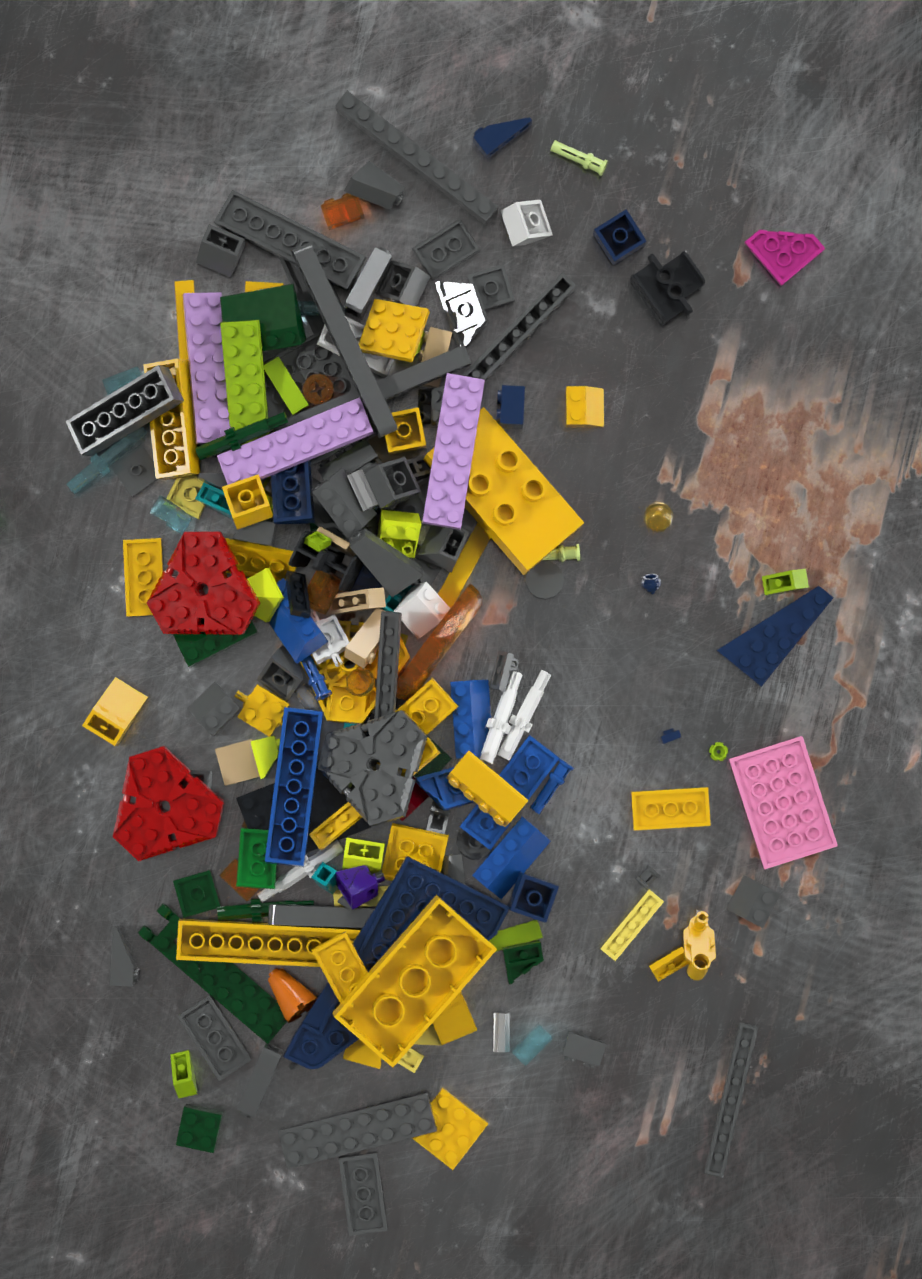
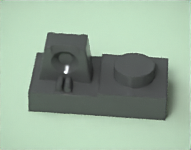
M503 651L498 652L489 688L500 691L506 690L509 684V671H517L519 660L513 657L514 654Z

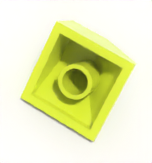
M265 568L247 580L261 603L254 616L264 622H269L284 597L270 569Z
M276 736L250 741L260 779L268 777L278 759L280 738L276 739Z

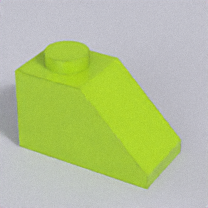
M806 569L790 570L762 576L765 595L809 588Z
M190 1051L170 1054L173 1085L178 1098L196 1095V1077Z

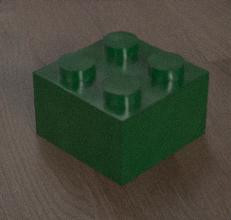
M186 1104L183 1108L176 1145L214 1153L224 1112Z

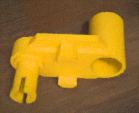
M703 911L698 912L690 920L688 927L683 930L684 957L690 962L687 974L696 981L705 977L711 962L716 959L714 930L709 927L708 914Z

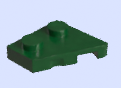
M540 940L502 947L508 984L514 983V980L520 975H525L533 966H537L544 961Z

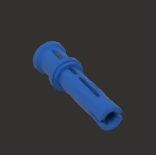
M309 655L301 662L309 677L308 684L312 686L316 694V700L320 701L329 697L332 692L328 690L324 682L325 677L319 673L314 660Z
M559 759V764L553 772H550V779L530 808L536 813L541 814L559 785L565 783L564 779L570 770L573 771L574 768L562 759Z

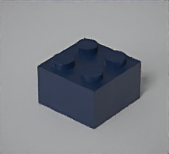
M627 209L593 231L594 237L613 266L644 247L647 242Z
M502 385V389L498 390L497 404H501V408L497 409L496 421L500 423L503 429L523 428L525 386Z
M520 871L508 903L509 910L546 923L559 886Z

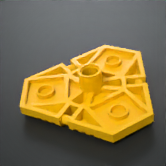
M339 621L349 642L352 640L351 632L357 633L364 624L359 622L358 625H352L351 621ZM401 636L398 675L411 659ZM379 650L376 652L374 661L371 664L368 663L364 669L357 664L352 668H346L345 663L349 659L344 657L345 651L339 654L343 661L342 665L338 662L339 667L335 666L332 658L317 665L311 654L319 673L326 678L324 682L328 690L332 692L329 697L318 701L328 722L363 724L375 708L376 687L373 686V683L377 680Z

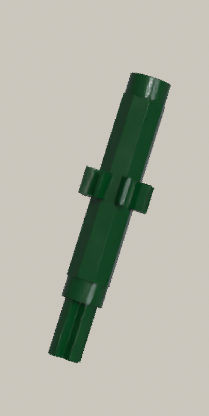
M282 412L238 430L231 427L224 430L226 435L196 447V453L200 460H204L230 448L232 451L241 448L242 443L288 423V418L285 412Z
M260 898L250 899L251 904L217 907L218 921L252 918V922H261V917L269 916V905L314 906V901L294 902V900L260 903Z

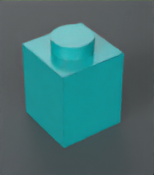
M322 862L311 878L319 887L332 895L338 889L336 886L337 871Z

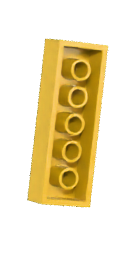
M177 358L143 364L144 373L157 365L169 367L184 399V402L150 421L156 479L169 480L198 475L200 473L199 457L195 449L197 444L195 441L188 361Z

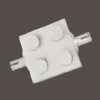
M313 611L315 618L312 613L310 616L329 642L313 652L312 655L317 665L332 658L335 666L339 667L338 662L340 665L343 664L339 654L345 651L349 640L335 614L320 620L317 612Z

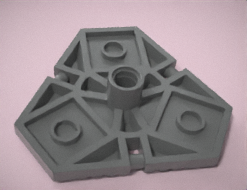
M397 711L386 716L368 720L366 724L359 723L327 733L317 768L341 794L347 796L346 800L370 826L406 817L415 780L412 779L413 773L418 772L427 735L405 711ZM366 731H369L368 737H366ZM380 761V767L376 770V764ZM402 769H406L405 777L401 776Z

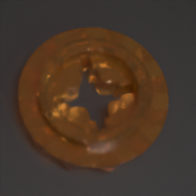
M322 374L311 375L303 385L305 398L315 405L329 401L334 393L331 380ZM315 382H317V384H319L320 387H326L323 390H321L322 397H320V395H318L317 392H311L314 389H316Z

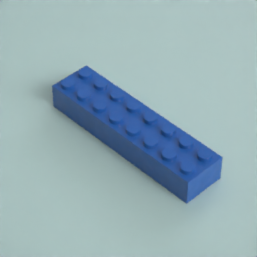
M284 707L265 863L304 867L323 722V712Z

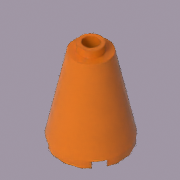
M276 968L269 973L268 982L288 1023L299 1019L303 1012H308L317 1000L315 994L283 968L280 970Z

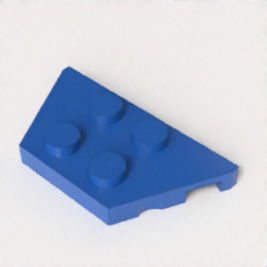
M454 767L415 779V782L443 811L474 802L467 799L459 788H454L446 778Z

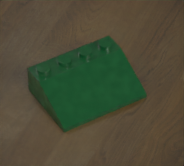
M294 283L220 297L222 322L260 320L262 351L302 345L307 339Z
M201 618V624H204V618ZM251 620L248 628L242 635L206 634L201 632V634H173L188 667L191 668L259 634L253 620Z

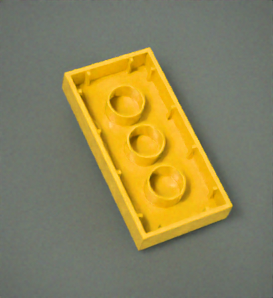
M484 407L480 409L464 507L519 571L525 575L584 524V521ZM434 448L430 450L423 459L430 468L432 465Z
M436 895L333 1011V1015L393 1068L495 953L497 948Z

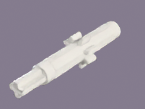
M540 671L517 716L512 714L509 720L512 726L497 754L498 756L510 761L524 731L529 733L533 725L529 721L551 677V674L548 672Z
M512 671L509 684L501 695L494 718H489L486 727H488L489 732L480 756V760L486 764H493L503 735L509 734L511 726L508 720L523 676L519 672Z
M335 840L311 857H308L306 854L304 867H294L276 879L275 889H264L257 893L258 897L263 903L307 875L311 879L322 862L326 864L344 852L343 847L338 840Z

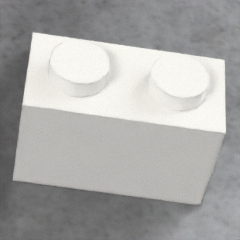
M541 200L515 202L501 210L503 222L505 223L512 247L527 245L553 236Z
M427 582L413 585L393 612L402 613L401 621L419 639L441 623L451 608Z

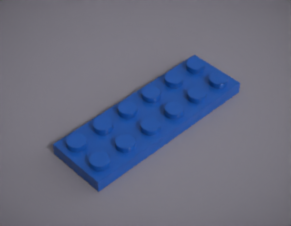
M529 735L499 776L529 800L560 758ZM476 804L460 825V828L491 850L511 822L506 827L498 825L490 814L481 811L478 804Z

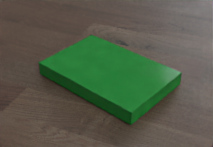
M241 828L236 887L275 889L277 864L265 863L269 830Z

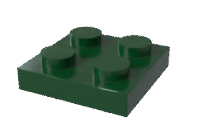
M211 870L173 881L183 918L221 906Z

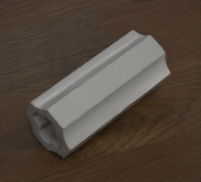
M362 469L347 476L363 512L379 505Z
M494 1012L493 1052H510V1012Z

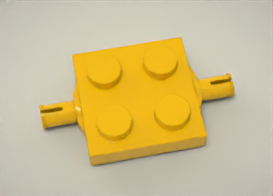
M259 684L256 685L253 692L248 696L239 690L236 692L237 694L234 697L244 702L243 708L237 716L239 719L269 737L278 726H282L284 707H289L290 703Z

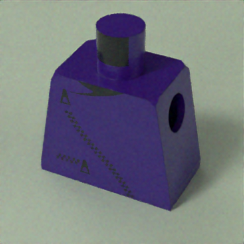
M365 865L336 872V886L352 909L377 897L378 884L385 882L382 871L372 874Z

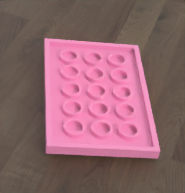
M803 736L729 759L764 869L838 846Z

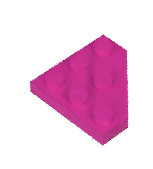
M758 230L744 242L780 286L785 284L825 250V247L813 234L806 233L796 234L794 232Z

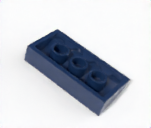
M308 460L271 475L274 524L315 523L313 492L311 491V461Z

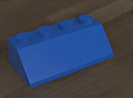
M283 578L277 582V585L284 598L268 623L298 664L329 641L311 616L308 619L290 615L286 580Z
M489 680L450 682L451 698L459 706L453 711L456 759L463 758L468 751L472 752L476 757H480L489 732L486 724L488 719L491 718Z
M521 816L472 876L502 900L516 883L519 872H525L551 840Z

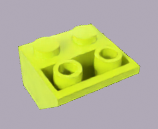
M381 509L377 537L405 556L415 558L421 529L419 513Z
M347 837L342 870L365 865L372 874L381 871L385 843Z

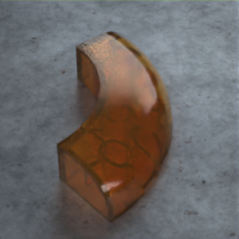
M469 584L397 679L396 698L407 700L423 687L436 667L479 612L482 606V597L472 584Z

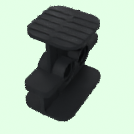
M685 251L681 252L680 255L663 267L652 253L648 256L650 264L636 274L631 275L630 281L634 289L641 296V299L648 306V309L655 316V319L663 326L683 310L687 315L693 312L685 297L704 286L705 279ZM665 272L670 276V279L663 281L660 278V274ZM671 289H679L681 295L678 297L673 296Z
M316 531L303 532L294 548L289 566L306 567L312 558L315 560L312 569L316 571L336 574L338 570L344 573L339 590L350 591L364 563L355 555L349 565L346 566L342 564L345 557L344 553L331 549H323L318 552L304 544L305 537Z

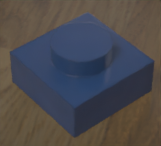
M673 728L663 731V736H660L662 744L681 738L680 731H674Z

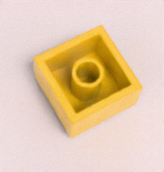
M419 407L392 412L391 414L398 430L385 435L388 454L426 448Z
M259 474L222 487L237 530L273 517Z

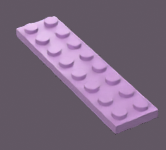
M221 292L183 294L196 444H205L226 435L224 430L231 428L229 424L220 325L222 322Z
M450 373L446 374L422 520L424 524L461 529L484 379Z
M359 397L244 444L238 450H229L217 455L228 485L258 474L260 480L365 438L374 434Z

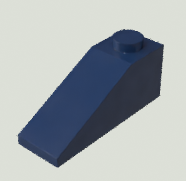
M529 117L488 125L485 128L481 127L474 132L473 142L485 158L488 159L530 127L532 119Z

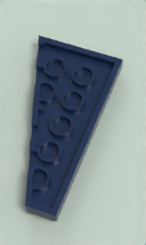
M817 586L716 651L762 687L834 597L820 586Z

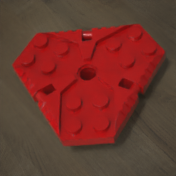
M221 532L183 533L171 559L167 563V570L163 571L147 601V605L163 634H201V632H205L206 634L242 635L248 628L261 603L244 572L237 569L236 565L239 563ZM175 570L179 572L177 577L173 575ZM228 570H230L232 574L230 577H228L226 574ZM205 584L208 586L207 594H205L203 591V587ZM201 618H204V624H201Z
M165 746L130 756L122 789L124 796L119 804L113 838L137 861L173 851L176 847L183 848L215 838L219 830L224 801L198 777L194 778L189 774L191 770ZM184 779L189 783L186 787L181 784ZM131 796L136 797L135 803L130 802ZM163 801H167L170 804L169 811L164 810L162 806ZM175 833L176 840L172 841L170 834Z

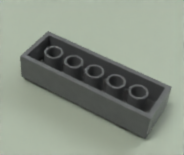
M157 365L68 419L66 423L80 454L92 457L184 402V399L169 367Z

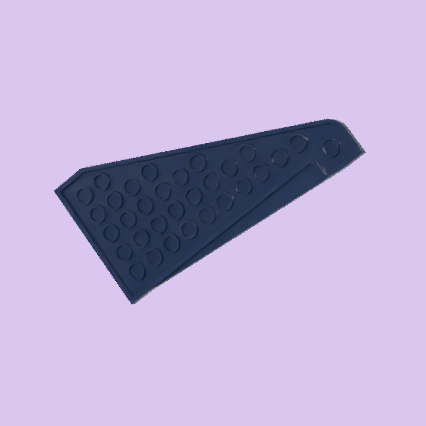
M406 855L398 873L352 944L369 972L436 895L488 940L497 935L510 907ZM327 982L297 1029L283 1055L284 1058L307 1069H318L324 1066L359 1039L334 1017L333 1011L340 1005V1002L329 982Z

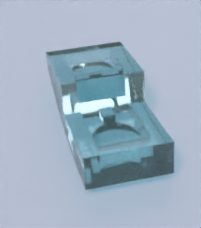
M159 495L150 509L151 514L166 521V526L181 534L184 533L192 520L185 511Z

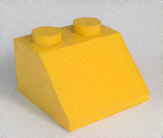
M566 386V427H604V389L588 386Z

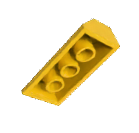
M470 751L464 755L446 777L454 788H459L467 799L477 803L480 810L490 814L493 820L500 826L506 827L529 801Z

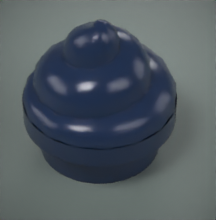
M647 574L643 576L642 587L653 595L659 589L661 579H659L657 574Z

